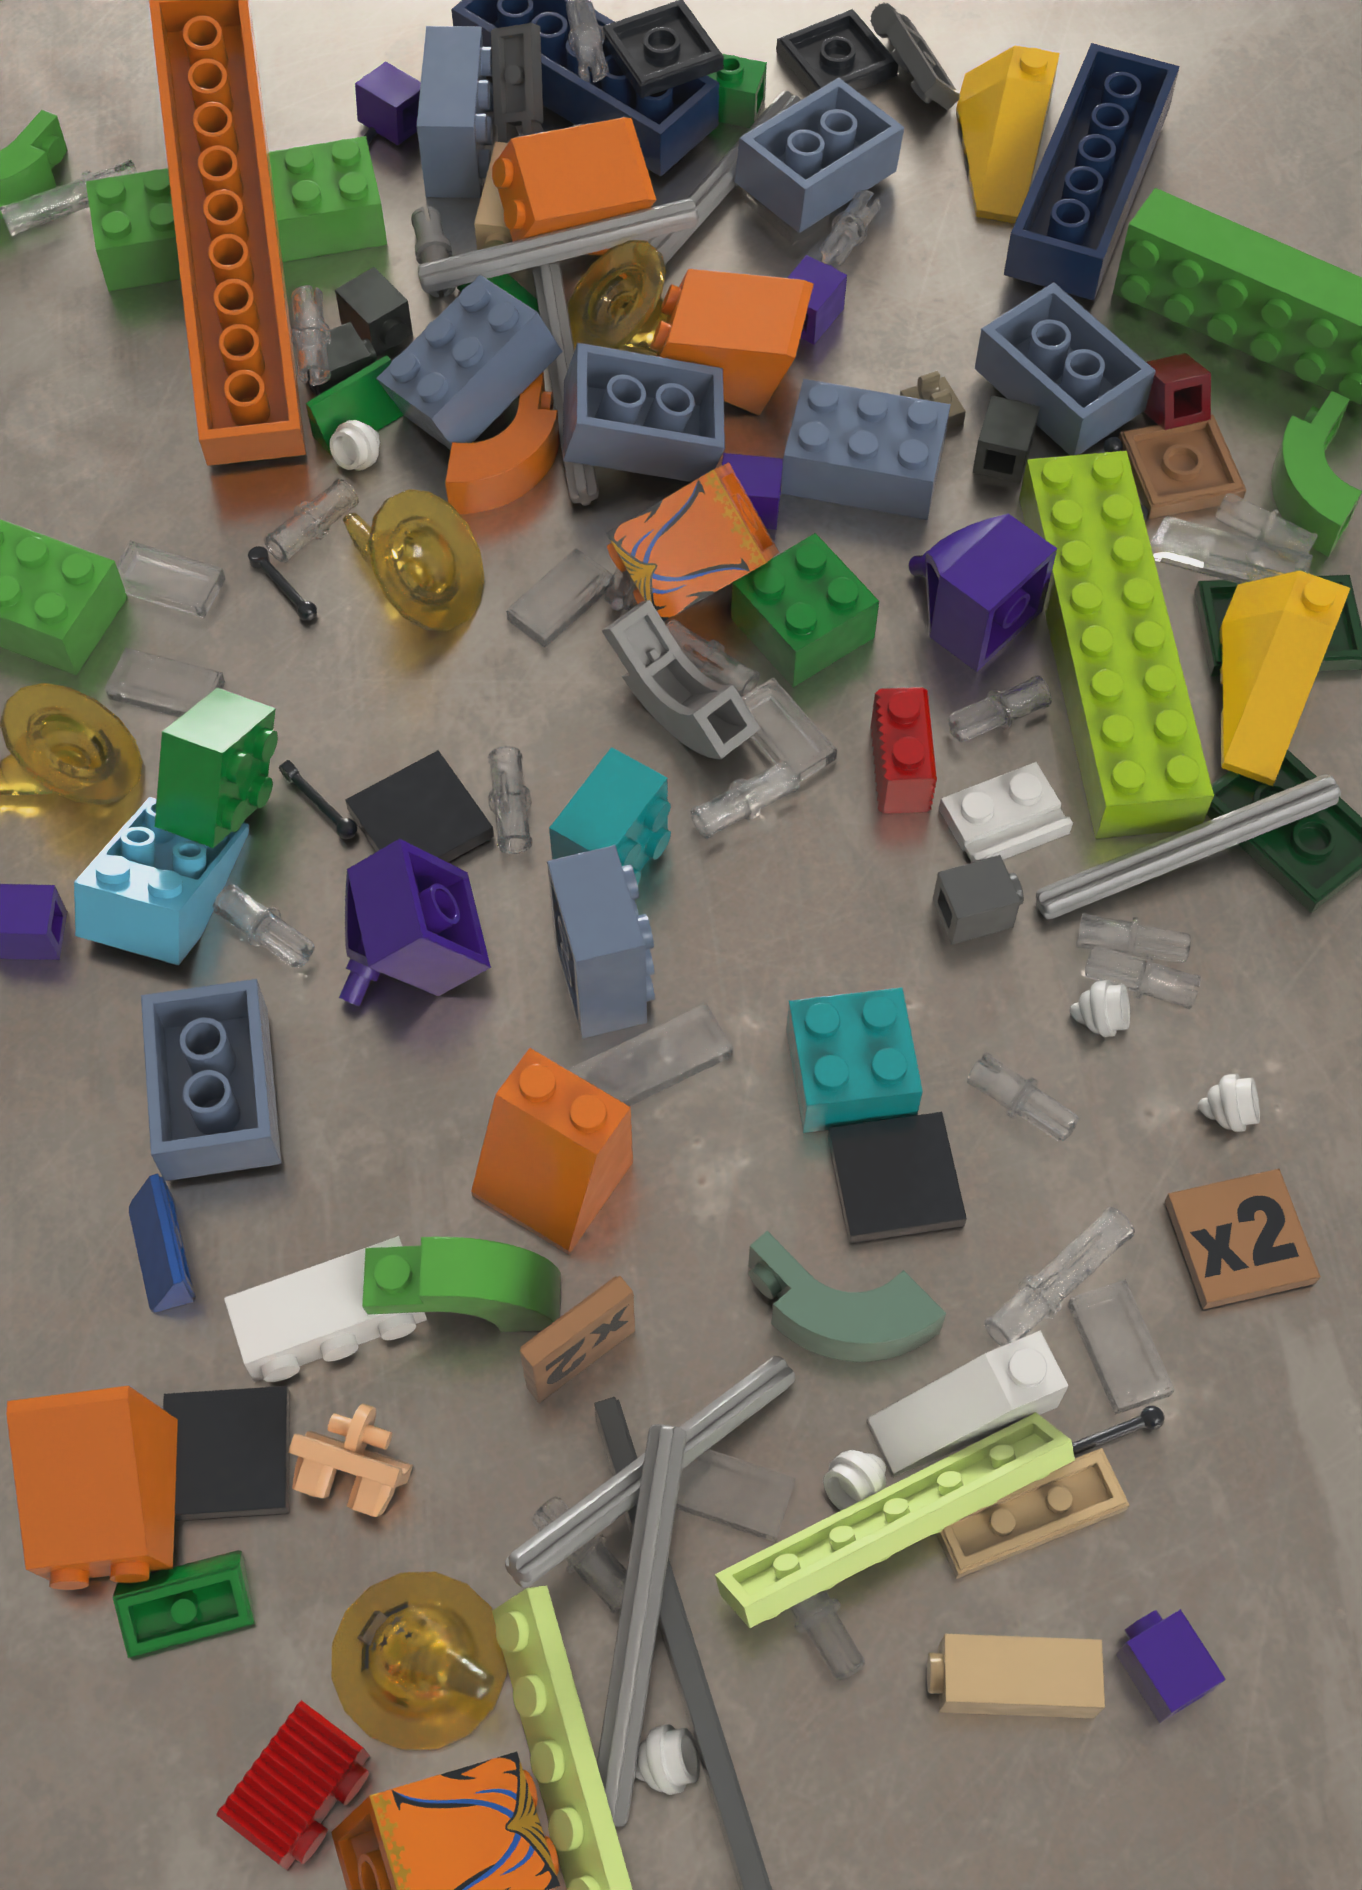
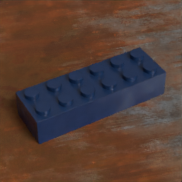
M462 0L451 9L453 26L482 27L483 47H491L492 29L534 23L540 26L543 106L576 126L623 117L632 118L646 167L660 177L718 126V81L706 75L641 99L601 41L600 27L615 21L579 0Z
M1091 43L1012 229L1004 269L1005 276L1044 287L1054 282L1066 293L1095 300L1170 109L1180 66Z

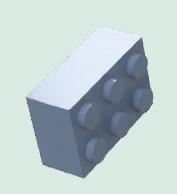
M426 26L417 118V133L426 197L481 198L482 178H486L491 160L490 149L484 148L485 145H493L492 116H487V112H494L493 83H489V80H486V76H492L491 47H483L482 27Z
M837 78L739 138L735 183L800 233L896 172L905 127L843 80Z
M479 275L470 285L462 290L460 295L435 320L427 325L426 329L400 355L393 359L391 364L376 379L405 417L451 450L452 442L473 443L563 351L537 311Z
M1054 282L981 328L975 370L1007 399L1040 406L1036 425L1069 455L1081 454L1145 411L1156 372L1155 369Z
M577 343L564 379L563 461L689 482L695 481L716 468L725 449L723 368Z
M803 379L783 457L781 494L928 520L945 443L951 404Z
M615 845L547 861L555 944L582 1039L647 1023V1002L655 1000L653 983L650 976L655 974L650 949L654 948V940L647 915L638 914L635 899L639 898V891L632 865L621 866Z
M257 979L141 995L151 1156L164 1180L170 1181L282 1164L268 1009Z

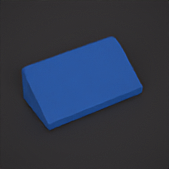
M154 1174L148 1177L129 1205V1216L149 1308L152 1312H160L194 1302L193 1298L196 1296L173 1195L163 1176L160 1177L159 1174Z

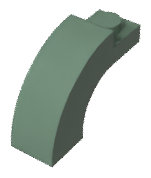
M768 1230L750 1245L748 1261L750 1270L748 1274L752 1282L766 1297L772 1299L777 1296L779 1298L773 1304L771 1324L791 1341L811 1352L824 1357L851 1362L887 1360L921 1347L941 1332L946 1312L904 1270L890 1282L874 1290L844 1292L830 1288L816 1280Z

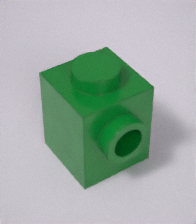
M722 54L724 56V69L707 75L719 82V122L750 128L758 119L765 100L767 62Z

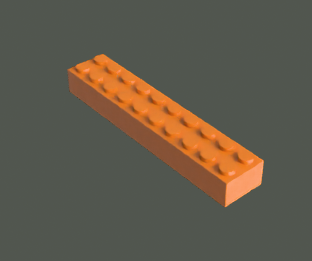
M149 0L198 437L206 464L211 466L306 455L249 0Z

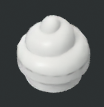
M349 420L340 424L330 438L331 454L337 464L344 469L361 471L372 466L378 458L380 447L379 433L370 425L357 420Z
M1110 980L1097 981L1091 986L1090 990L1081 994L1079 1002L1071 1005L1069 1012L1077 1022L1085 1024L1093 1033L1100 1034L1103 1037L1115 1036L1117 1030H1126L1130 1025V1003L1127 989L1124 984L1112 985Z
M1238 1074L1224 1075L1219 1085L1211 1087L1207 1097L1199 1101L1198 1109L1207 1118L1216 1120L1220 1126L1227 1130L1232 1129L1234 1132L1245 1131L1246 1125L1259 1124L1260 1108L1254 1079H1240Z
M856 1450L842 1452L831 1461L829 1472L825 1474L823 1479L824 1488L829 1499L838 1509L843 1510L885 1489L886 1465L882 1458L871 1453H863Z
M670 1724L653 1728L649 1732L646 1741H643L639 1746L635 1777L645 1781L654 1790L668 1795L681 1793L684 1791L686 1784L694 1783L698 1780L700 1772L699 1754L691 1732L687 1728L675 1729Z

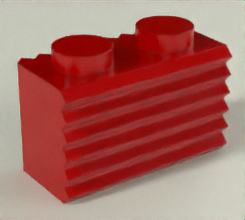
M923 687L880 688L875 693L870 729H872L871 738H873L872 747H874L873 764L875 765L874 773L876 774L875 782L877 783L876 792H878V810L883 814L928 812L932 810L933 793H935L934 788L937 782L928 690Z
M301 1700L296 1705L294 1711L287 1717L285 1723L279 1727L277 1734L271 1738L268 1746L262 1750L260 1757L254 1761L251 1769L245 1773L242 1781L236 1785L234 1792L228 1796L225 1804L219 1808L216 1816L285 1870H288L295 1859L304 1864L311 1858L324 1840L328 1829L321 1823L335 1803L339 1801L344 1806L347 1805L365 1783L369 1771L363 1765L370 1755L364 1747Z

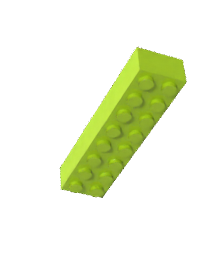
M1127 451L1027 459L1019 500L1025 526L1057 548L1045 598L1044 612L1095 839L1184 831L1202 824L1213 800L1214 793Z

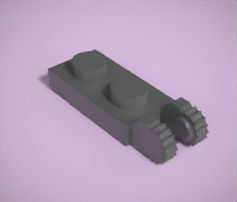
M879 3L872 11V15H870V22L872 23L871 26L874 27V31L881 38H889L888 40L895 47L891 52L894 60L907 73L911 72L914 77L911 86L916 94L927 104L934 100L949 110L959 100L960 94L926 41L908 17L896 12V9L889 3Z
M534 23L492 29L494 125H497L498 142L509 143L511 138L520 137L516 126L522 125L523 136L542 133L544 130L541 126V123H543L540 26Z

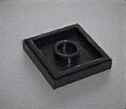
M676 0L600 27L602 43L641 99L724 69V56L684 0Z
M853 9L777 39L776 52L811 94L837 78H840L859 92L898 76L899 65L894 60L892 54Z
M439 750L345 799L348 811L376 852L400 838L449 862L494 837L493 826Z
M942 1112L828 1129V1141L849 1243L965 1226L967 1220Z
M287 1386L164 1394L163 1410L178 1419L175 1521L289 1513L288 1451L290 1391Z

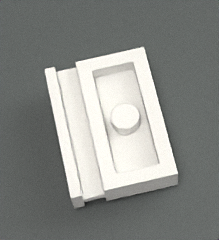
M1037 762L943 797L939 805L940 813L962 851H966L971 863L1001 855L1002 860L1070 834L1073 825L1070 817H1066L1061 810V802Z

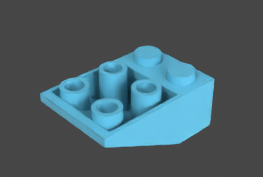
M149 797L75 880V936L179 965L204 933L249 834V824L243 823L238 831L231 832L217 846L211 848L154 827L157 799Z

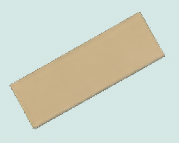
M1100 1448L1075 1458V1461L1053 1471L1047 1477L1022 1487L999 1499L993 1505L984 1507L964 1517L936 1534L956 1579L1124 1512L1130 1505L1103 1449Z

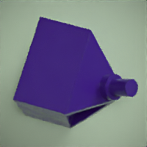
M1008 513L966 526L941 539L924 555L913 556L909 561L910 573L914 576L926 577L930 638L975 672H978L1043 611L1057 548Z
M400 838L347 869L345 946L347 957L350 958L346 969L350 970V973L339 998L360 1006L371 980L377 982L380 973L440 996L491 968L468 872Z

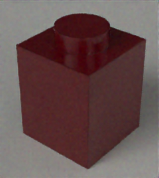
M1187 353L1147 361L1156 372L1146 409L1143 412L1164 430L1211 420V372Z

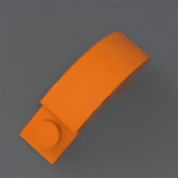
M544 371L520 394L516 416L503 432L493 438L476 443L452 442L445 480L450 514L484 512L509 504L532 490L550 470L558 453L560 438L558 410H553V392L545 391Z

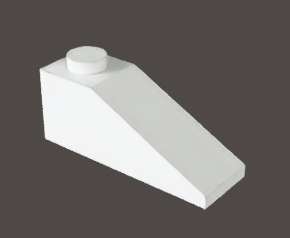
M1040 1330L977 1357L867 1418V1423L892 1477H895L982 1440L1035 1412L1041 1415L1057 1408L1069 1385Z

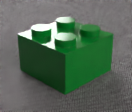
M816 533L732 583L731 619L793 688L875 638L879 600Z
M216 688L164 729L161 737L154 827L214 848L231 832L238 831L244 820L257 808H263L270 798L273 787L272 778L268 777L270 758L273 756L278 742V733L273 730L276 708Z

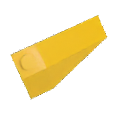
M1015 45L965 73L960 97L957 102L956 115L958 123L961 124L963 134L962 146L964 154L967 155L969 165L968 178L976 217L1015 224L1031 187L1052 98L1060 53Z
M1300 570L1237 585L1220 627V644H1222L1220 684H1223L1221 768L1270 786L1274 785L1350 591L1349 587Z

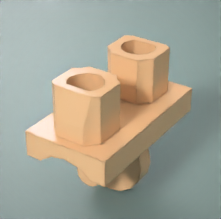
M364 1403L358 1407L352 1419L333 1413L330 1418L328 1431L345 1436V1442L313 1431H307L305 1436L300 1434L293 1435L288 1453L298 1456L294 1471L293 1490L314 1497L326 1498L329 1497L337 1469L356 1475L347 1507L373 1517L384 1513L396 1487L408 1483L413 1465L365 1449L367 1444L387 1450L392 1438V1432L374 1426L376 1408Z

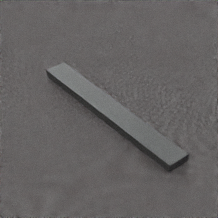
M615 1397L595 1402L594 1407L596 1423L612 1475L614 1476L636 1460L637 1455L619 1399L616 1400ZM637 1504L624 1513L631 1537ZM668 1558L658 1625L691 1733L697 1746L699 1759L740 1890H772Z

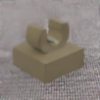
M938 371L920 376L917 386L900 391V396L951 404L947 430L964 424L966 411L945 376L940 378Z

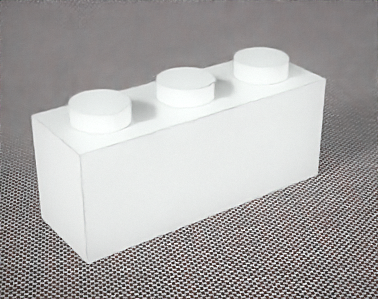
M399 1236L366 1248L400 1247L402 1244ZM365 1248L224 1298L244 1365L254 1382L263 1379L266 1382L285 1380L298 1373L300 1370L299 1366L321 1358L325 1361H336L346 1358L358 1350V1345L379 1337L383 1340H394L404 1337L416 1329V1324L427 1320L425 1312L367 1315L362 1307Z

